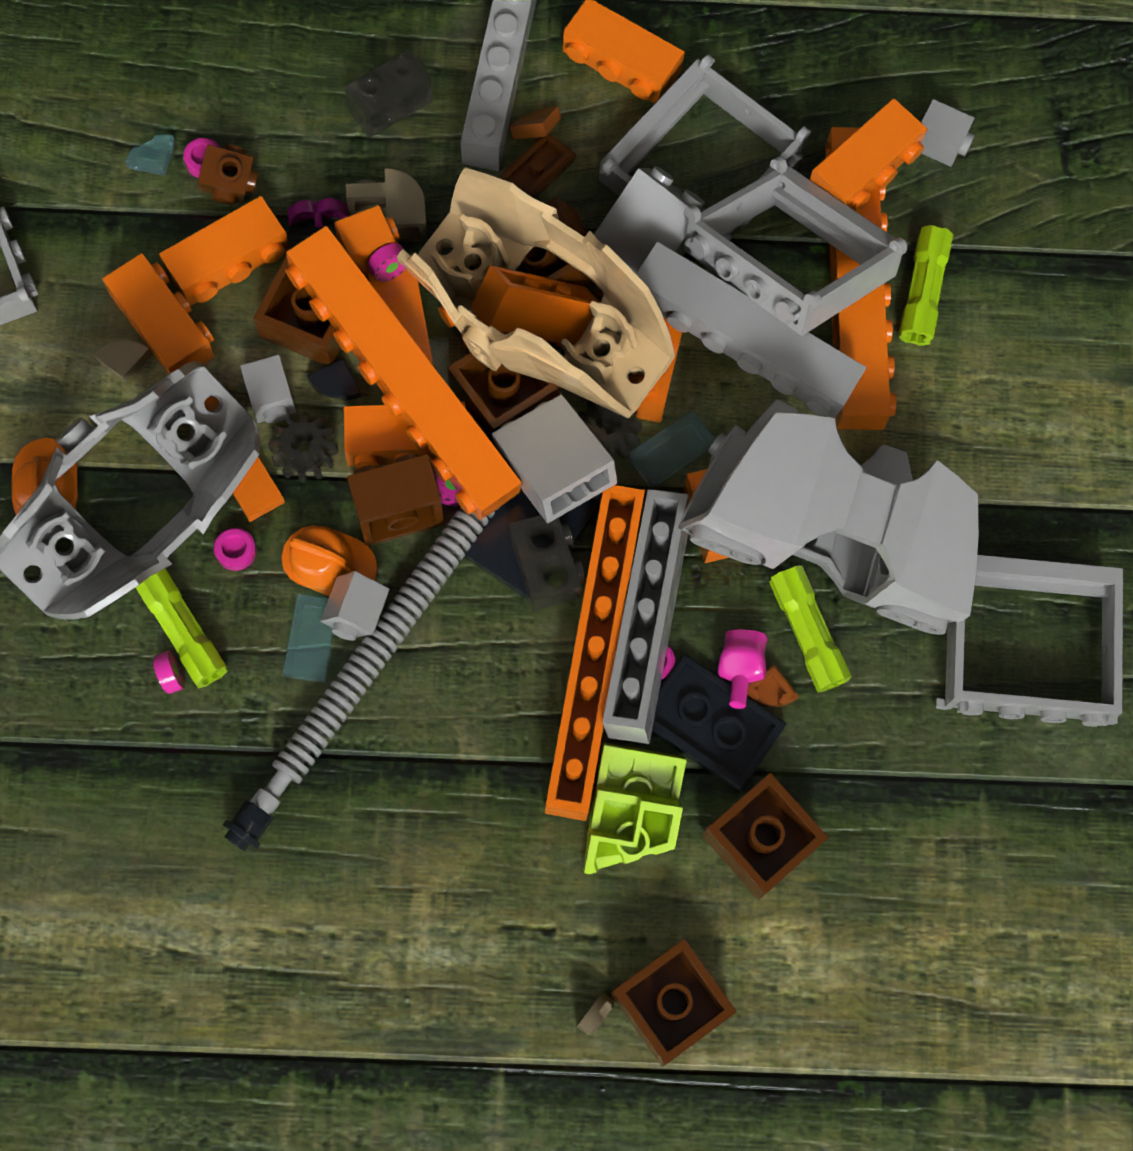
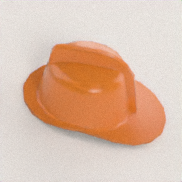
M41 438L34 440L24 446L15 457L12 468V503L16 514L40 485L56 447L61 451L64 450L55 441L56 439ZM77 462L55 481V485L61 495L74 509H76L78 498Z
M312 525L296 531L285 543L281 556L283 569L292 581L326 596H330L338 576L356 571L375 581L378 569L375 555L368 545H365V543L357 538L325 526Z

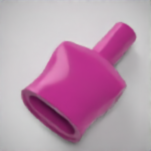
M745 629L730 630L725 633V643L719 659L718 674L721 678L732 681L729 705L733 708H745L749 683L763 680L766 676L765 648L768 638L764 633Z

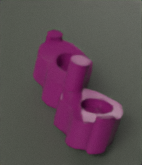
M333 198L322 199L319 202L301 200L288 208L289 226L303 220L315 218V227L321 228L323 227L322 217H334L337 219L349 217L347 204Z

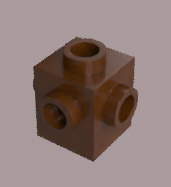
M207 144L197 190L212 194L211 199L227 205H234L235 201L243 203L246 192L254 193L259 171L251 169L254 157L247 156L245 149L234 145H224V148H219ZM225 173H231V174H233L234 176H233V177H228V176H226V175H224V174H225Z

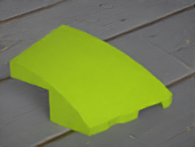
M603 742L591 808L583 868L584 873L593 874L601 868L622 862L627 864L637 861L645 855H657L675 849L683 810L679 796L687 761L685 756Z

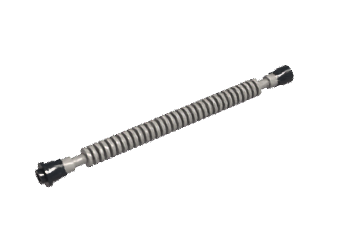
M460 506V511H457L453 516L454 520L449 521L447 524L448 528H444L441 532L442 536H438L435 540L436 544L430 547V553H426L423 557L424 561H420L417 565L419 570L414 569L411 573L412 578H408L405 581L407 587L402 586L400 588V595L397 594L392 599L394 604L389 603L386 607L388 612L384 611L381 614L380 618L382 621L378 620L377 630H374L373 634L368 635L370 638L364 637L361 642L364 647L358 646L355 650L357 655H351L349 661L353 665L345 663L342 667L347 674L343 672L337 674L336 678L341 683L335 680L332 681L330 687L335 692L326 689L323 693L329 701L320 698L317 704L322 710L315 706L310 712L316 719L307 715L304 721L310 727L301 724L298 731L303 736L297 733L293 734L291 739L297 745L288 742L285 748L290 754L281 751L278 755L284 762L274 760L272 766L278 771L264 789L259 788L250 802L245 800L230 821H224L222 825L228 830L224 838L244 852L249 845L255 849L259 848L261 844L258 840L274 819L271 815L281 803L278 800L291 780L300 784L303 779L297 772L303 775L308 773L309 769L304 763L313 766L316 762L310 754L316 757L321 755L322 751L316 746L318 745L325 749L329 744L323 736L332 740L335 734L329 728L336 731L340 729L341 724L336 719L345 722L348 717L343 711L351 713L354 709L349 702L355 705L358 704L360 698L356 694L363 696L366 693V689L362 685L366 687L371 686L373 681L369 677L376 679L379 675L375 668L379 670L384 668L385 663L382 660L386 662L390 660L392 656L389 652L395 653L398 649L396 644L403 642L404 638L402 635L407 636L410 632L408 626L414 627L416 624L414 618L419 619L422 615L421 610L427 609L429 606L427 601L432 602L435 598L433 593L437 594L440 591V585H444L447 581L446 577L451 576L453 573L452 568L455 569L459 564L458 560L464 558V552L470 549V544L475 542L477 536L488 524V519H491L495 514L494 511L480 521L474 512L468 515Z

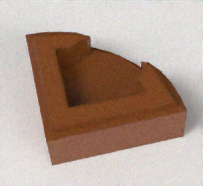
M558 106L535 111L515 121L510 126L513 139L546 137L561 119Z
M774 664L766 669V676L763 680L751 682L748 686L747 696L761 706L781 707L793 703L799 698V695Z

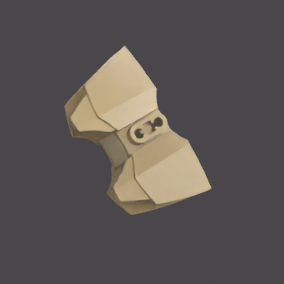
M465 167L455 185L449 214L418 254L413 253L410 256L402 249L397 255V261L442 304L454 325L463 334V340L472 355L494 371H497L501 364H503L510 371L553 383L629 419L639 408L663 373L666 372L675 357L669 330L649 287L607 244L601 243L591 231L585 237L559 221L556 208L534 199L511 182ZM536 246L549 250L584 273L603 291L604 295L601 303L593 300L589 305L593 318L581 339L575 346L565 338L562 340L561 345L565 352L564 357L543 338L517 328L513 332L504 335L492 326L489 328L478 320L479 317L470 307L490 265L516 271L528 252ZM444 248H453L452 252L448 255H441ZM472 265L476 270H470L469 267ZM608 352L606 356L599 357L601 353ZM629 373L633 375L641 374L645 378L641 383L633 384L630 382L628 375Z

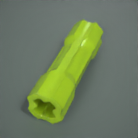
M929 225L921 227V232L918 233L912 279L898 335L905 343L924 346L931 344V340L934 339L939 313L937 309L945 266L949 260L953 233L947 228Z
M794 566L772 576L769 581L770 586L795 634L805 657V665L817 692H825L848 682L852 676L840 649L834 644L817 606L815 593L803 566Z
M165 568L135 587L180 656L182 664L198 689L209 686L228 672L229 669L212 642L205 636Z

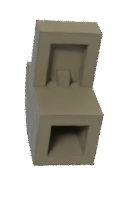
M384 168L385 182L376 183L372 180H361L355 184H346L349 216L379 205L383 215H386V218L392 217L400 236L397 242L427 241L424 194L419 184L410 175L400 170Z

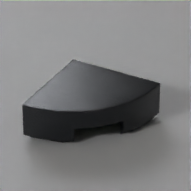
M343 359L307 376L310 385L320 394L344 401L362 397Z

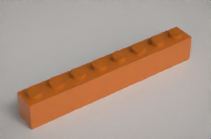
M831 127L825 145V158L860 128ZM877 186L870 193L869 201L857 213L887 232V213L881 212V201H884L886 187L881 189ZM829 243L831 284L860 264ZM884 283L832 317L833 347L867 367L845 405L836 416L837 430H884L889 418L895 416L896 394L890 393L889 380H892L894 377L895 363L894 357L888 356L887 343H891L893 335L892 320L886 319V307H889L891 301L890 283Z
M327 226L323 227L287 251L289 268L285 271L290 281L298 290L303 287L312 298L309 303L317 317L322 322L328 319L336 329L333 333L334 338L345 353L352 351L360 361L357 367L369 385L376 383L385 394L381 399L388 411L395 418L400 415L409 426L406 429V433L412 443L419 450L425 447L434 459L430 464L437 476L443 482L448 479L458 491L455 494V498L462 509L468 515L474 512L481 521L519 494L522 482Z
M614 485L602 493L545 814L582 821L587 820L603 732L602 722L622 624L645 490Z

